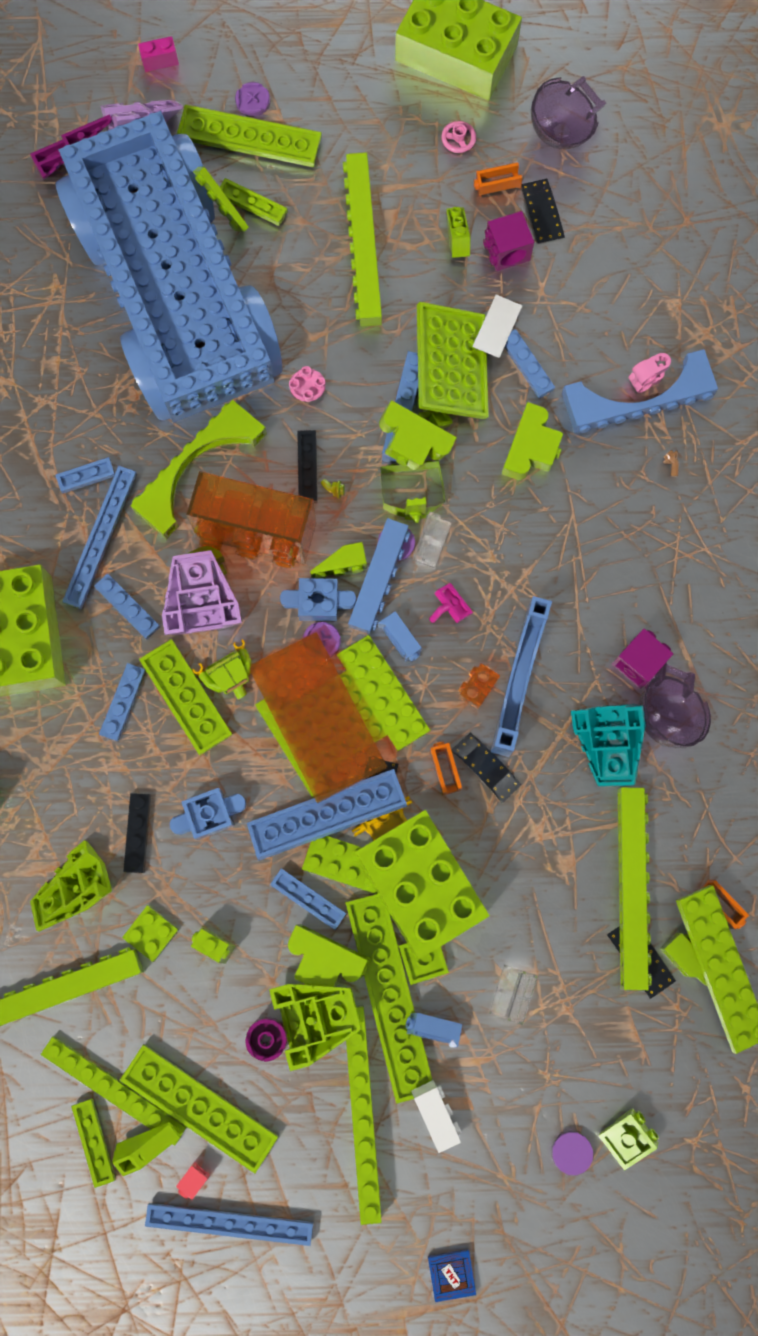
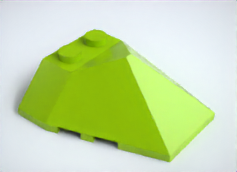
M84 840L66 856L68 858L62 868L57 867L54 871L56 875L49 883L45 882L30 901L36 931L40 932L88 910L112 892L105 863L88 841Z
M287 984L269 989L274 1010L280 1009L284 1028L287 1032L290 1049L285 1050L290 1071L312 1065L362 1029L351 988Z

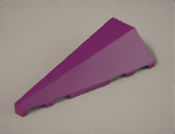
M110 114L61 135L62 140L30 153L33 163L43 180L64 163L58 149L79 142L84 138L97 135L112 122Z

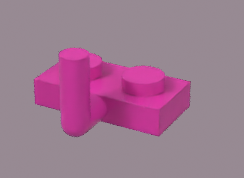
M449 583L434 593L443 605L435 610L429 617V620L435 623L443 613L448 611L455 622L459 623L473 612L453 585Z

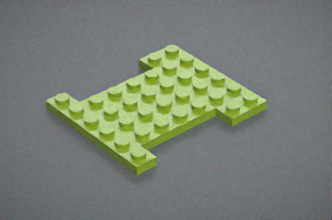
M369 635L337 654L338 659L346 670L345 672L290 706L281 710L272 695L255 704L312 798L332 792L322 776L386 736L389 737L396 750L400 751L430 732L424 719Z

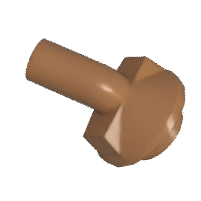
M670 450L663 456L665 459L663 464H672L670 476H678V450L675 452Z

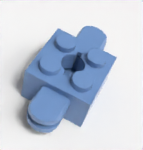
M299 578V590H283L280 594V601L284 608L298 609L299 621H337V609H353L356 604V595L353 591L338 590L337 579Z
M216 788L181 801L185 813L175 816L170 820V829L178 835L192 831L194 839L200 840L232 828L234 824L231 816L245 810L246 800L240 794L224 798L222 790Z

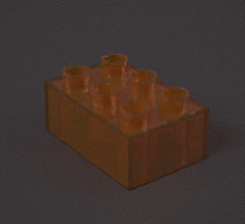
M199 471L186 514L194 534L200 539V546H210L219 551L222 548V544L237 548L235 553L238 556L250 560H257L259 554L273 557V564L286 569H294L295 563L305 565L317 524L314 502L311 498Z

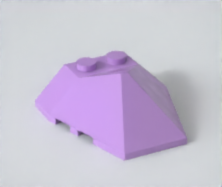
M174 100L151 101V103L144 104L134 102L131 105H124L123 103L101 105L103 117L110 114L112 122L107 126V130L161 111L165 122H167L183 109L182 105Z
M211 550L173 556L168 589L165 596L166 600L162 612L165 635L192 634L218 630L242 623L239 604Z

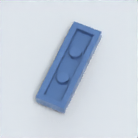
M108 457L56 474L60 491L64 494L112 478L115 472Z

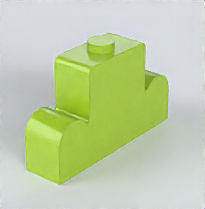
M392 400L386 406L379 420V427L383 432H393L385 454L394 458L398 464L408 466L413 470H418L423 465L427 455L436 461L443 459L451 451L457 438Z
M527 402L503 467L502 475L522 480L527 477L530 466L548 472L551 469L554 458H559L562 448H559L563 433L545 427L548 420V411L545 408Z
M302 924L295 926L288 941V949L292 954L304 955L294 977L306 985L337 987L342 976L348 982H355L364 976L371 961V958Z

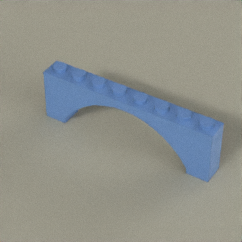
M705 350L688 353L683 360L684 367L677 381L667 391L647 401L624 403L609 400L583 386L582 381L564 386L562 396L574 433H586L592 428L598 427L601 429L611 423L620 424L625 422L626 419H639L645 414L650 413L654 415L664 409L673 410L679 407V405L685 404L688 406L698 400L703 399V401L712 399L718 387Z
M533 596L528 605L491 753L509 757L514 752L531 671L552 604L550 600Z

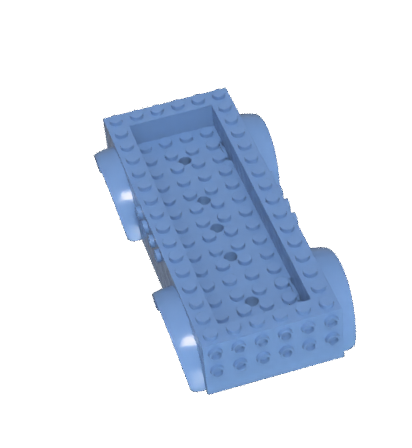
M161 111L58 149L69 174L55 183L58 196L79 241L94 265L106 263L103 267L107 276H111L113 279L110 283L114 293L117 291L119 293V297H117L121 308H125L133 329L120 336L121 345L136 382L159 420L171 418L174 423L275 383L274 377L282 372V358L271 317L258 291L251 285L238 287L229 267L232 266L228 255L224 256L223 254L225 249L221 239L217 240L216 238L218 233L215 225L210 224L215 219L213 201L208 197V191L205 187L196 181V175L193 173L197 167H203V164L189 136L186 134L172 136ZM199 342H204L205 346L202 348H197L196 344Z

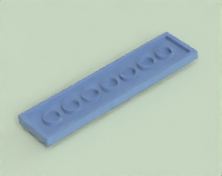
M392 769L248 822L247 826L257 859L260 861L407 807V803L395 770Z

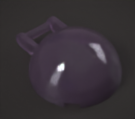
M584 76L574 84L561 80L562 77L549 79L537 89L533 98L531 122L534 131L544 143L553 148L567 150L579 147L587 142L597 129L599 122H597L596 113L607 103L597 96L587 84V79ZM579 87L583 89L587 96L579 89ZM589 98H590V99L592 100V102L596 105L595 107H593V105H592V103L590 102Z
M667 662L655 674V678L646 685L640 696L638 705H642L644 708L645 731L654 741L670 748L692 747L703 741L709 732L711 713L708 702H703L699 693L694 691V673H686L668 665ZM666 672L669 673V674H672V675H674V676H676V677H678V678L683 679L684 682H682L681 680H679V679H677V678H673V677H670V676H665V675H666Z

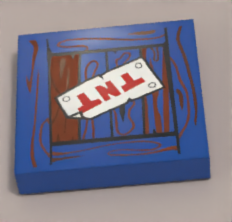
M469 1249L428 1256L435 1302L476 1295Z

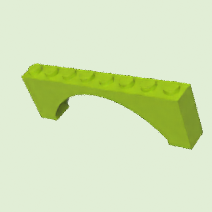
M234 400L226 403L222 407L221 412L210 419L209 425L205 429H201L192 442L185 445L183 452L179 456L176 455L171 460L170 465L166 469H162L156 480L150 482L145 487V491L141 495L136 496L130 505L138 516L166 540L179 527L174 517V494L178 481L187 466L195 458L212 448L228 444H251L255 447L267 435L266 427Z

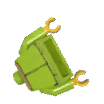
M241 639L242 646L237 647L234 642L235 651L205 668L202 664L198 663L201 666L200 671L196 672L192 668L193 673L199 676L207 688L217 693L224 692L225 694L233 691L237 699L247 695L243 684L249 681L251 658L245 649L246 646L243 639Z

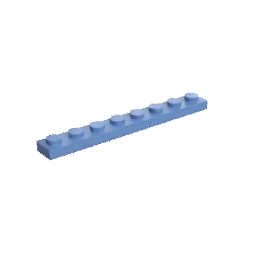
M118 465L62 602L64 604L82 610L137 476L136 471Z
M149 1203L145 1227L311 1246L313 1222Z

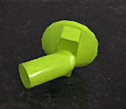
M326 479L321 481V485L328 492L333 493V497L340 499L341 496H344L345 485L340 480L332 484Z

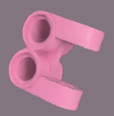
M659 353L633 367V373L628 378L637 393H642L662 381L665 371L671 364V358L666 353ZM659 359H660L661 362H662V361H665V364H664V365H663V364L657 365L658 362H659Z

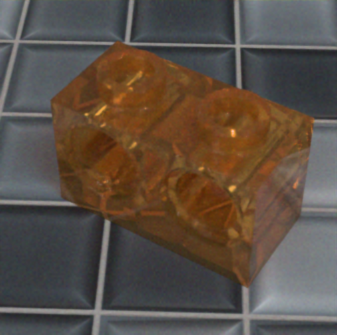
M482 663L479 667H473L469 673L470 680L468 683L464 681L458 690L460 692L458 698L476 710L482 705L500 677L499 674ZM485 674L488 677V681L481 682L478 679V675ZM474 689L478 695L475 698H471L468 696L467 691Z

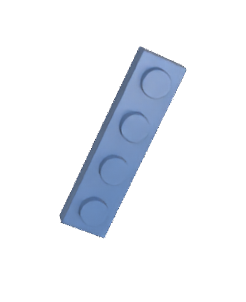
M517 330L511 331L504 348L540 399L552 392L555 386Z
M108 573L94 586L146 640L160 628L159 624Z
M127 663L100 730V736L119 741L145 676V669Z
M282 868L270 884L334 930L337 929L347 914Z

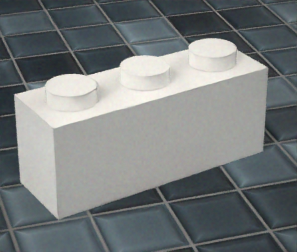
M434 1080L411 1090L438 1153L461 1143L458 1136L461 1134V1130L457 1121L453 1123L450 1118L453 1116L449 1104L444 1105L442 1098L445 1095L441 1086L436 1087Z

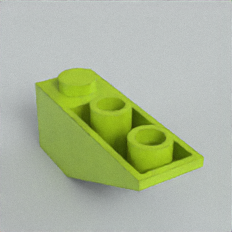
M464 207L447 208L452 258L470 256V233Z
M359 542L342 546L310 571L311 578L325 579L330 575L338 577L345 575L346 572L360 573L367 569L363 543Z
M168 1122L116 1144L112 1163L122 1176L138 1171L176 1142L180 1135L172 1124Z

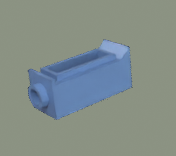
M396 611L378 622V628H383V631L402 658L405 657V662L409 660L412 662L420 656L421 646Z
M410 1013L406 1021V1034L448 1043L450 1047H458L462 1024L421 1013Z

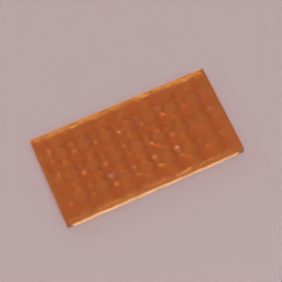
M317 632L251 664L250 672L317 804L387 768Z

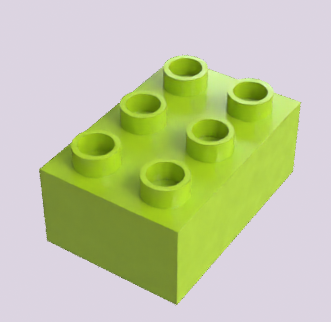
M413 0L396 31L395 61L489 101L518 46L522 17L483 0Z
M41 565L0 571V697L66 686L52 576Z
M426 810L355 852L356 858L415 958L418 960L490 916Z

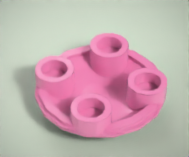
M309 366L302 367L289 381L292 395L300 401H314L322 396L325 391L326 382L320 372L311 369Z

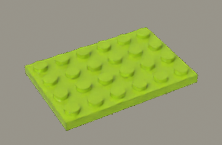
M425 302L417 304L419 409L479 419L489 417L486 352L472 347L485 320V314Z

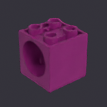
M522 211L488 221L483 244L485 249L489 250L490 263L492 266H495L496 271L531 260L535 242Z
M643 629L615 659L612 665L641 689L671 658L673 653L667 644L661 643L656 639V635L652 631Z

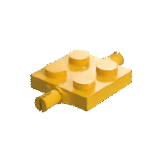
M407 796L405 798V801H407L406 803L408 806L412 803V801L410 800V797ZM403 808L363 822L354 829H351L355 837L366 831L374 841L406 822L407 819L404 816Z

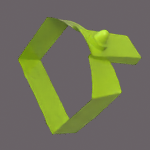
M425 461L418 470L434 468L439 469L442 492L445 503V492L439 461ZM396 464L380 467L381 483L382 473L413 471V469ZM423 497V499H407L405 509L385 504L383 500V509L397 516L405 517V520H413L415 523H418L420 519L426 518L427 514L432 513L442 505L426 507V497Z

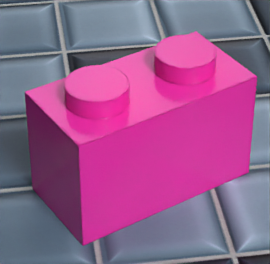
M172 36L138 43L145 72L179 65Z

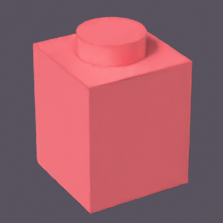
M194 1162L176 1186L179 1189V1194L186 1199L190 1198L192 1200L207 1181L210 1174Z

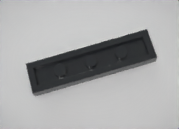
M316 430L297 431L299 504L318 503Z
M130 793L123 872H145L151 802L150 794Z

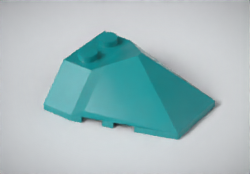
M622 704L572 710L573 730L581 741L582 751L588 757L590 762L588 764L597 785H635L646 727L643 706Z

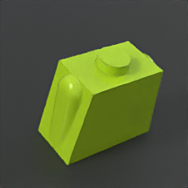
M201 927L192 936L191 947L218 963L226 964L236 947L204 927Z

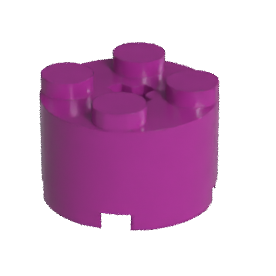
M271 1017L261 1018L252 1024L245 1039L249 1054L264 1062L278 1058L285 1050L288 1042L284 1025L278 1019ZM264 1034L271 1036L270 1044L262 1041L265 1037Z

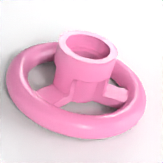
M454 121L445 126L441 139L443 145L449 151L464 153L474 146L476 132L467 122ZM467 131L471 134V141L468 145L464 142ZM447 139L455 140L461 148L450 145Z

